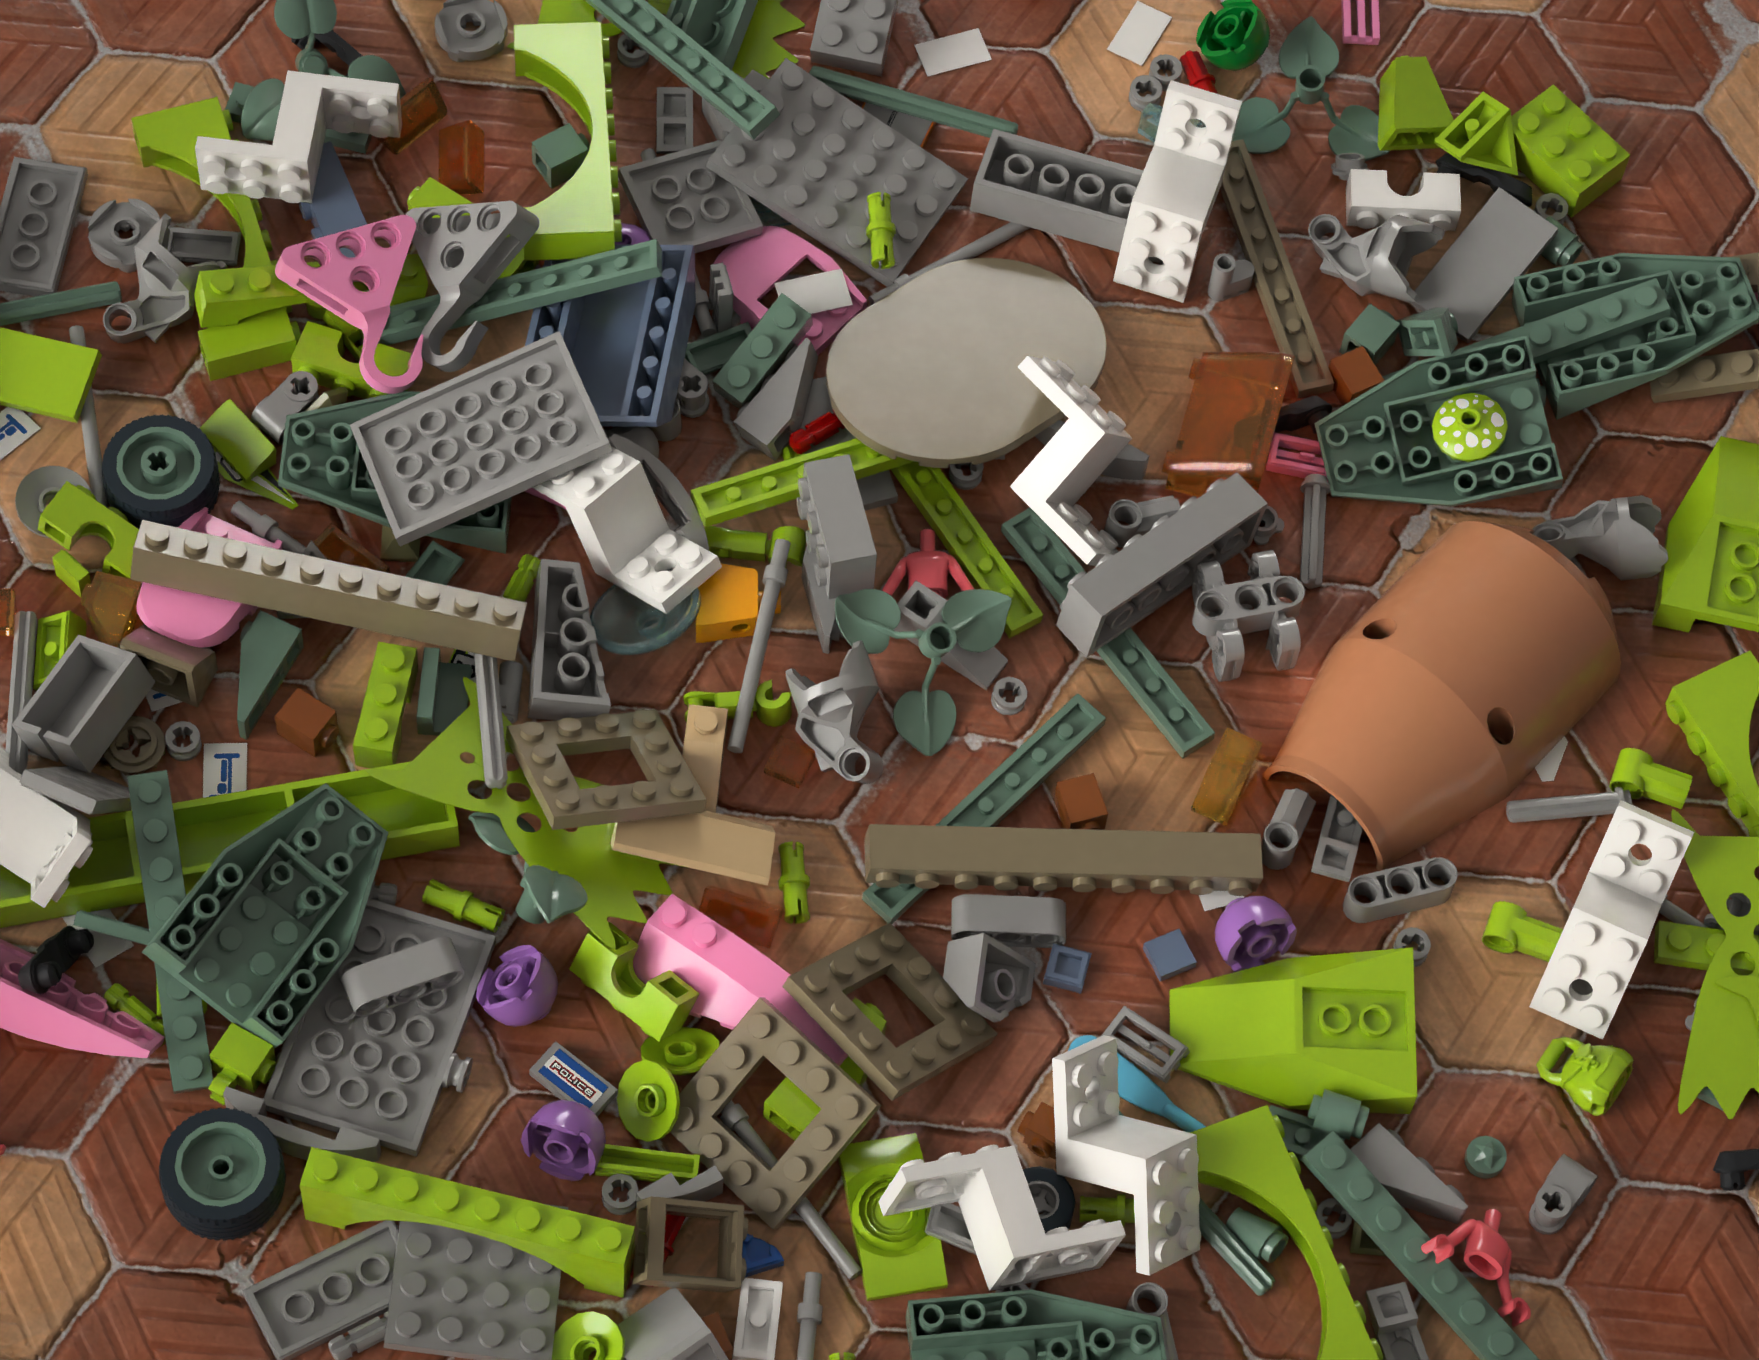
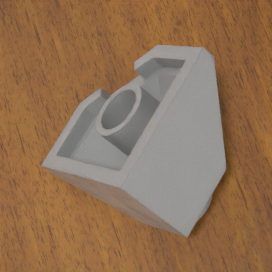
M981 933L948 941L943 979L968 1008L995 1023L1009 1015L1008 1012L1014 1008L1022 1006L1031 1000L1036 963L989 935Z

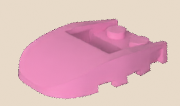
M764 226L761 235L731 243L714 261V264L723 262L726 265L733 290V310L741 317L740 323L748 322L752 330L768 311L759 300L775 286L774 283L780 282L805 258H808L812 264L824 272L841 268L832 257L805 239L777 226ZM844 272L843 275L853 305L811 314L813 326L797 346L805 338H808L817 355H819L835 340L838 333L853 317L867 308V299Z
M207 507L194 513L178 526V528L282 550L283 541L277 539L273 543L208 514L209 508ZM145 582L142 583L136 605L140 619L148 628L178 642L199 648L216 646L229 639L239 629V622L247 614L252 616L258 608L257 606Z

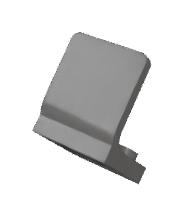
M677 1288L667 1290L618 1324L625 1339V1360H729L713 1333Z

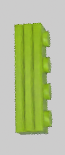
M605 1144L603 1155L595 1170V1175L610 1177L615 1174H626L634 1180L655 1182L672 1173L679 1185H682L699 1174L700 1155Z

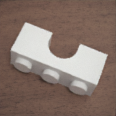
M1350 169L1346 185V226L1370 229L1381 226L1393 216L1402 215L1433 224L1444 231L1456 230L1461 214L1460 174L1423 172L1418 193L1412 196H1402L1395 193L1389 187L1387 170Z

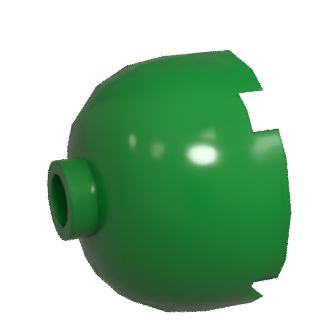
M1225 0L1220 3L1224 7L1223 9L1219 10L1215 15L1210 11L1205 16L1198 28L1196 42L1201 48L1202 54L1215 66L1221 69L1238 71L1251 66L1262 57L1269 44L1270 29L1265 15L1251 0Z

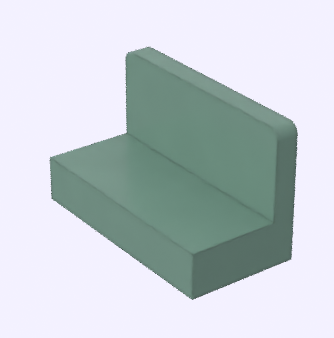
M424 647L416 716L418 734L439 736L468 708L469 697L464 686L463 677L471 680L472 667L469 664L441 662L440 648Z

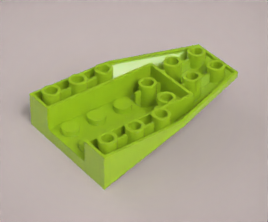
M1721 436L1669 522L1664 548L1668 553V561L1661 566L1652 625L1689 633L1695 619L1759 632V444Z
M1413 947L1286 958L1170 989L1169 1035L1187 1046L1190 1051L1186 1058L1183 1057L1180 1060L1178 1070L1288 1109L1309 1110L1314 1094L1322 1096L1324 1089L1362 1101V1106L1370 1108L1369 1113L1410 1114L1418 1097ZM1169 1048V1055L1171 1056L1174 1051Z

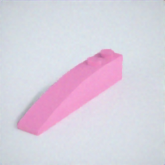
M671 894L647 920L638 941L639 948L633 958L635 974L640 981L646 984L647 981L671 970L699 993L689 1015L700 1019L702 1016L719 1021L721 1026L733 1030L759 997H763L838 1066L848 1057L840 1046L782 987L790 974L740 937L674 894Z
M0 939L1 1029L68 1049L113 1056L148 1058L163 1044L165 1038L163 1035L124 1011L111 1012L108 1010L106 999L95 992L88 995L74 988L76 980L65 973H62L60 982L56 986H51L44 994L40 995L23 989L19 983L18 974L20 969L34 954Z

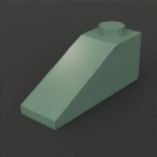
M1448 307L1432 308L1396 320L1400 323L1398 334L1404 356L1444 357L1451 355L1458 344L1456 338L1458 324L1454 315L1449 312Z
M261 610L253 622L248 621L240 635L241 654L237 723L240 737L246 740L304 648L302 629Z

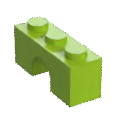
M307 321L291 356L293 372L306 371L316 378L318 385L331 389L346 387L348 390L347 396L353 395L367 399L387 395V393L375 390L364 380L360 372L359 363L349 362L342 358L345 352L342 331ZM378 343L374 361L382 373L388 376H400L407 372L408 361L412 353Z
M66 481L40 514L37 530L69 551L84 536L95 535L103 538L109 544L111 551L104 559L101 573L134 594L142 584L140 581L130 579L133 547L139 529L129 523L127 517L114 507L107 508L99 503L94 494L81 485L74 486Z
M378 641L353 742L355 766L376 768L396 764L402 740L401 729L406 703L411 702L418 673L417 648Z
M608 922L615 939L616 949L607 946L592 931L588 932L569 970L577 975L587 987L594 989L608 1000L614 1009L624 1013L639 1025L645 1034L655 1038L658 1042L680 1031L699 993L671 970L647 981L646 984L640 981L633 968V958L639 945L611 922Z

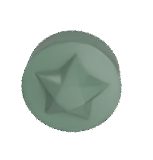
M1480 1136L1472 1140L1464 1156L1465 1165L1469 1172L1482 1179L1497 1176L1502 1171L1507 1159V1153L1503 1144L1490 1136Z

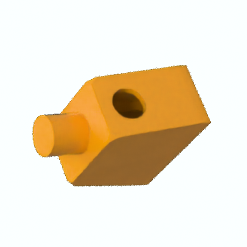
M721 563L722 568L696 589V643L754 635L764 592L758 591V571L756 569ZM781 591L779 592L774 614H781Z

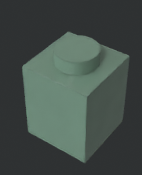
M568 123L532 142V163L552 189L574 176L589 151V142L582 133L577 134L571 124Z
M1369 304L1344 333L1339 352L1344 354L1364 346L1376 365L1395 343L1400 323L1387 311L1379 310L1372 304Z

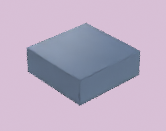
M1180 929L1143 944L1142 949L1160 982L1196 967L1197 961Z
M1053 943L1043 984L1081 994L1092 953Z

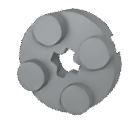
M447 0L443 3L444 8L439 14L437 12L435 17V35L440 47L448 53L450 59L456 62L481 60L493 54H498L503 50L508 31L507 16L503 7L495 0L494 3L489 0ZM467 22H472L474 26H480L475 31L464 30Z
M128 198L129 202L117 204L116 200L109 201L100 206L89 220L88 239L90 248L96 258L102 263L113 268H119L126 273L135 272L137 266L134 247L160 219L159 214L151 205L142 200ZM130 228L133 229L132 237L128 239H121L119 237V230L126 232Z

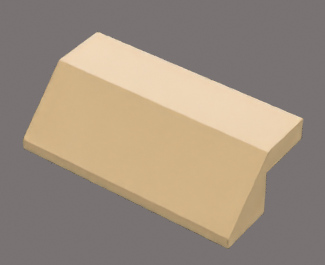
M705 811L702 813L616 822L610 844L614 851L768 886L776 832L770 825Z

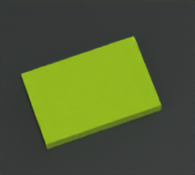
M0 327V405L78 423L102 354L98 349Z

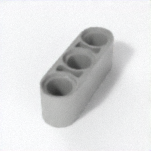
M1435 857L1360 875L1349 884L1343 902V912L1353 922L1367 923L1441 905L1451 896L1458 877L1457 868L1450 860L1443 857ZM1429 878H1440L1444 881L1445 885H1436ZM1392 887H1403L1407 890L1408 894H1398ZM1354 896H1366L1370 899L1371 903H1361Z
M959 895L952 899L951 939L956 940L985 933L1007 947L1052 948L1053 943L1064 945L1066 943V902L1051 897Z
M438 937L355 966L342 975L341 981L354 1014L358 1017H366L452 987L461 982L466 974L451 938Z

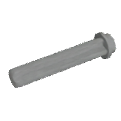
M1320 474L1306 476L1300 485V490L1304 493L1300 581L1307 589L1320 587L1323 583L1326 495L1330 492V484L1327 482V478Z
M1615 787L1614 792L1509 801L1506 805V815L1508 821L1512 823L1615 814L1620 800L1632 805V799L1629 790Z

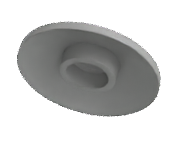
M45 466L30 472L21 481L16 492L15 507L21 522L31 532L49 538L37 530L39 517L66 481L74 486L81 485L91 491L87 482L78 473L61 466Z

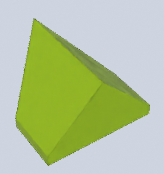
M1483 91L1434 140L1435 145L1463 163L1518 176L1510 108Z

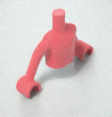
M924 529L920 531V551L909 553L898 562L882 591L892 596L906 572L908 575V590L915 581H918L944 599L948 596L947 580L949 572L961 591L973 590L974 588L953 556L948 555L946 552L935 550V531Z
M1487 1210L1484 1222L1469 1219L1448 1236L1439 1234L1421 1246V1250L1425 1254L1433 1251L1436 1256L1435 1262L1439 1264L1454 1254V1247L1466 1238L1464 1253L1466 1265L1478 1276L1486 1280L1497 1281L1502 1300V1306L1497 1310L1498 1314L1501 1317L1510 1314L1513 1327L1530 1318L1531 1311L1528 1304L1519 1297L1512 1299L1509 1283L1512 1251L1506 1240L1498 1233L1502 1216L1498 1210Z

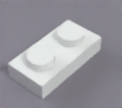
M745 1278L742 1281L732 1360H774L783 1282Z

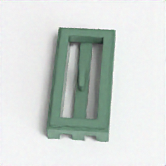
M82 910L76 913L73 924L75 926L148 945L151 941L150 931L147 928Z

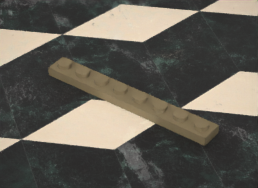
M1244 139L1232 141L1220 190L1244 256L1254 266L1253 280L1295 395L1298 399L1332 391L1334 386L1333 378Z

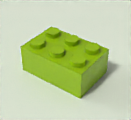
M1554 84L1511 116L1517 168L1545 194L1554 193L1563 197L1568 204L1567 214L1571 218L1622 179L1630 154Z

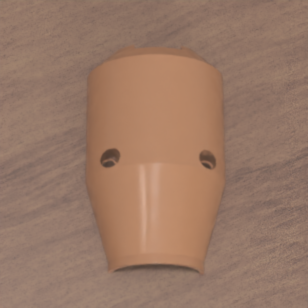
M1464 521L1449 527L1331 647L1274 762L1262 775L1266 780H1269L1276 772L1295 773L1318 784L1333 795L1355 817L1369 837L1376 854V869L1378 871L1385 870L1392 862L1506 799L1619 679L1621 671L1620 651L1612 609L1605 592L1595 577L1588 579L1559 550L1533 535L1534 530L1480 521Z

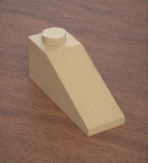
M689 704L682 756L706 797L705 811L716 813L727 732L728 709Z

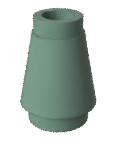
M1241 1207L1234 1210L1226 1223L1229 1230L1259 1261L1264 1259L1268 1263L1274 1262L1288 1243L1289 1237L1283 1233V1227L1245 1211Z

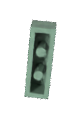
M781 293L712 380L714 390L738 409L745 403L751 402L761 390L765 379L769 375L776 373L785 361L789 351L799 344L813 326L812 315Z

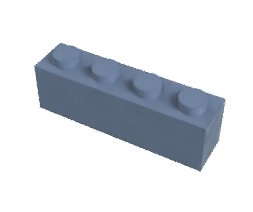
M332 142L324 143L312 203H298L303 219L305 221L311 220L314 229H311L313 239L367 225ZM339 248L344 256L349 258L355 257V254L350 249Z

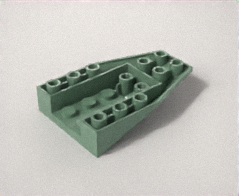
M1618 253L1514 277L1512 306L1520 327L1657 278L1671 308L1670 316L1536 363V369L1543 386L1546 387V395L1555 419L1558 420L1664 376L1759 322V304L1740 258Z
M1528 335L1453 352L1451 355L1444 357L1436 356L1416 361L1314 423L1332 497L1452 507L1562 488L1563 476L1555 444L1551 441ZM1466 393L1486 395L1496 401L1505 412L1508 425L1505 441L1500 448L1483 460L1471 462L1456 460L1443 453L1435 443L1432 431L1435 413L1441 405L1456 395ZM1467 418L1462 422L1469 425L1473 424L1476 420Z
M403 391L396 394H387L286 415L278 486L391 528L350 424L421 392ZM512 497L425 536L506 554Z
M325 783L226 847L144 948L142 953L232 1023L272 1044L275 1049L285 1041L353 949L388 832Z
M1029 1289L908 1300L905 1318L910 1360H1167L1160 1317Z

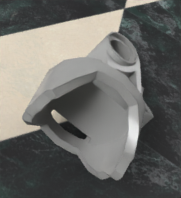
M166 213L134 247L139 280L138 298L133 301L112 304L104 312L103 323L107 335L117 343L125 344L146 336L156 343L169 327L179 325L192 318L196 305L194 292L199 271L226 269L228 267L222 260L217 263L211 261L191 266H185L167 250L170 235L168 227L172 219ZM123 315L131 319V325L124 331H116L111 327L113 320L118 316Z
M1331 214L1316 216L1312 219L1308 228L1315 251L1323 259L1320 266L1321 273L1341 278L1350 289L1361 297L1377 293L1408 303H1415L1418 298L1417 293L1409 287V282L1405 278L1413 256L1435 246L1439 240H1442L1445 234L1443 229L1433 224L1402 215L1393 216L1381 226L1354 238L1347 233L1339 220ZM1327 233H1335L1328 240H1320Z
M1642 495L1615 498L1610 501L1597 500L1575 516L1548 520L1532 529L1534 530L1533 535L1552 545L1569 560L1577 554H1583L1608 568L1621 581L1652 577L1661 572V566L1668 561L1667 550L1659 544L1658 539L1653 535L1656 524L1662 519L1661 509L1652 503L1651 498Z
M860 640L853 643L852 649L848 650L838 677L815 684L806 676H801L795 669L786 670V679L798 713L795 730L803 741L814 749L821 771L827 772L834 769L846 780L863 784H870L878 780L883 771V760L877 752L870 749L857 738L866 710L880 689L863 641ZM863 755L866 760V767L863 773L858 775L855 771V762Z

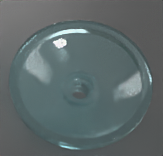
M614 584L602 594L590 614L591 624L595 629L596 643L608 652L621 655H642L664 648L681 637L691 626L701 607V593L699 588H696L670 612L665 614Z

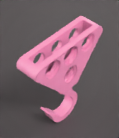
M408 215L395 216L288 246L283 250L275 267V274L280 280L363 331L364 340L359 361L360 372L364 380L372 388L387 394L400 393L410 388L419 376L423 366L421 354L423 334L420 335L408 361V370L403 375L388 376L377 368L374 361L376 347L390 315V303L416 230V222ZM375 238L386 240L390 247L384 248L379 246L375 242ZM339 248L350 249L355 254V257L349 258L344 256ZM304 258L317 260L321 267L309 266ZM353 282L364 283L369 291H359L355 288Z

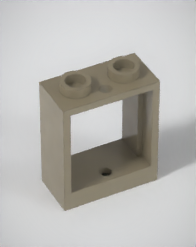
M653 1196L637 1201L633 1284L715 1292H729L741 1288L747 1268L746 1260L742 1258L743 1241H745L748 1233V1220L744 1217V1205ZM666 1215L720 1220L717 1278L663 1273Z

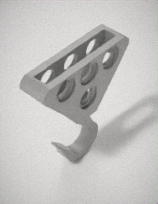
M513 201L412 208L406 213L416 222V230L412 242L440 295V304L421 335H424L421 354L427 363L441 371L454 372L460 370L471 361L488 327L475 321L458 339L454 348L448 353L441 355L440 343L443 336L467 308L483 297L539 228V218ZM496 210H498V211L500 212V213L490 214L491 212L496 211ZM464 213H469V214H470V215H466V216H461V215L464 214ZM434 215L440 216L439 218H432Z

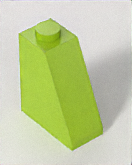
M1426 56L1396 57L1380 79L1378 147L1380 151L1440 148L1435 145L1434 140L1454 119Z

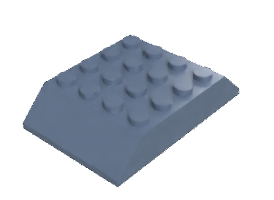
M615 245V249L630 245ZM660 245L662 248L661 277L533 309L525 346L560 331L602 426L659 427L672 420L696 304L695 249L693 245ZM574 259L545 260L543 267Z

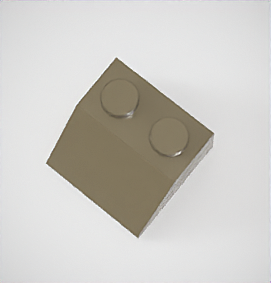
M145 624L124 637L120 643V649L137 654L155 680V684L151 688L152 690L198 707L218 670L215 651L210 647L199 648L178 642L151 630Z

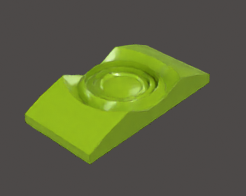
M916 1133L851 1143L838 1157L867 1301L948 1288L941 1240L925 1233L931 1207L883 1216L878 1202L903 1164L916 1159L924 1161Z

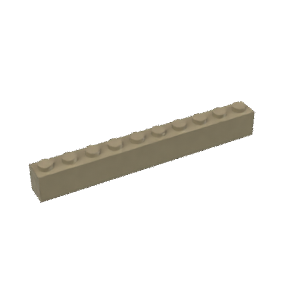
M145 520L141 522L133 547L131 580L515 662L527 602Z
M869 824L864 837L865 883H876L878 887L892 888L899 884H915L918 888L931 889L939 886V884L955 885L956 888L962 890L974 889L979 885L994 886L995 889L1003 891L1013 890L1018 886H1030L1037 891H1052L1057 887H1072L1076 892H1091L1096 888H1112V891L1116 893H1129L1135 889H1151V892L1155 894H1168L1174 890H1190V893L1194 895H1206L1213 891H1228L1230 895L1244 896L1256 892L1263 879L1261 834Z

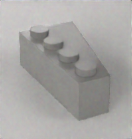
M541 559L535 585L528 718L555 721L567 717L583 718L598 716L604 713L609 714L611 702L609 693L606 692L605 675L596 647L597 639L589 615V602L580 562Z

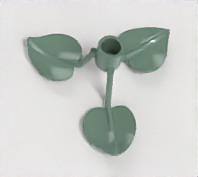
M276 0L274 18L278 28L286 36L293 39H301L308 35L305 49L301 50L295 59L298 72L347 77L328 67L326 58L317 49L313 48L315 33H328L335 26L337 10L334 0ZM364 55L358 57L349 65L347 78L399 84L400 104L404 101L406 92L396 71L385 59L375 55ZM276 78L266 79L258 83L249 93L241 116L242 134L245 138L274 140L285 86L281 80Z
M1312 16L1306 18L1291 31L1280 49L1279 65L1282 72L1288 78L1296 79L1295 92L1291 93L1287 105L1279 113L1276 104L1269 99L1255 97L1245 100L1241 105L1233 141L1244 139L1248 153L1268 154L1285 145L1290 137V127L1283 119L1288 116L1296 101L1299 100L1304 104H1315L1322 101L1331 122L1335 124L1328 135L1329 146L1335 155L1359 153L1365 156V161L1388 154L1391 151H1380L1378 147L1379 116L1372 110L1360 105H1350L1343 110L1340 119L1335 115L1329 101V94L1324 92L1325 78L1330 76L1338 66L1339 51L1333 39L1319 26Z
M863 589L850 594L839 595L836 598V621L842 635L851 646L853 643L862 640L868 654H879L887 648L890 637L895 639L916 638L919 640L918 645L921 653L931 659L930 667L922 684V693L919 691L904 693L896 702L893 710L894 725L900 736L924 756H933L945 746L956 723V707L950 694L943 690L929 692V686L938 665L941 663V657L954 648L956 641L961 648L969 652L981 653L994 647L1004 632L1012 599L1005 594L991 590L973 589L961 591L950 597L944 604L941 615L945 623H935L925 631L917 629L916 631L898 632L893 629L900 622V608L896 600L888 593L877 589Z
M474 812L469 815L468 819L472 821L477 834L488 846L504 854H519L505 833L500 818L497 815ZM518 816L517 824L522 830L536 832L526 820ZM525 861L524 874L520 883L524 891L516 906V913L519 917L533 924H541L545 920L549 924L561 916L576 912L585 906L588 895L578 881L543 866L533 865L529 867Z

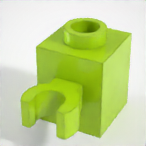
M231 1023L210 1053L212 1069L219 1073L208 1088L212 1092L210 1098L225 1105L223 1093L226 1086L235 1089L238 1084L254 1093L261 1082L266 1084L271 1079L277 1065L273 1045Z

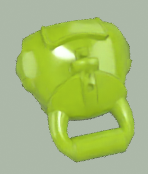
M1561 1037L1552 1039L1536 1066L1540 1077L1553 1085L1565 1089L1576 1105L1593 1116L1604 1115L1621 1093L1631 1075L1634 1060L1626 1050L1613 1045L1591 1046L1590 1043L1584 1044L1574 1038ZM1566 1047L1572 1049L1574 1053L1566 1061L1562 1072L1552 1073V1068Z

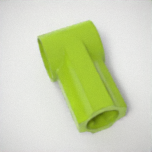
M1624 748L1619 753L1609 787L1613 792L1615 787L1629 790L1631 799H1638L1644 796L1682 809L1690 790L1693 776L1654 763L1653 758L1640 749Z
M1499 901L1495 902L1492 906L1482 936V942L1485 946L1497 952L1513 953L1516 950L1549 962L1563 929L1528 917L1526 911L1514 903Z

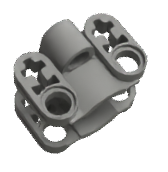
M1274 550L1252 554L1248 569V575L1251 577L1249 581L1226 584L1218 560L1198 563L1192 582V595L1195 605L1192 623L1195 630L1206 636V640L1212 650L1214 673L1219 682L1234 680L1240 677L1245 658L1241 634L1269 629L1265 649L1270 650L1276 669L1282 671L1292 669L1296 665L1301 647V638L1295 618L1300 613L1305 596V588L1302 582L1295 577L1280 576L1279 563ZM1286 597L1293 602L1285 603L1279 600L1278 598ZM1241 605H1252L1254 610L1245 609Z

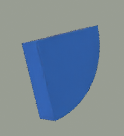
M747 1234L742 1248V1258L746 1260L747 1267L745 1278L784 1266V1259L775 1246Z

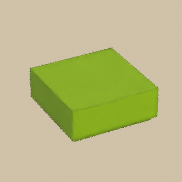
M61 549L52 557L56 576L81 599H84L92 592L89 571L66 550Z

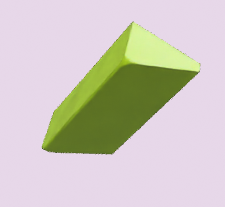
M231 399L224 402L200 427L209 439L212 447L246 483L276 464V448Z
M70 610L38 619L33 689L36 691L78 634L86 637V621Z

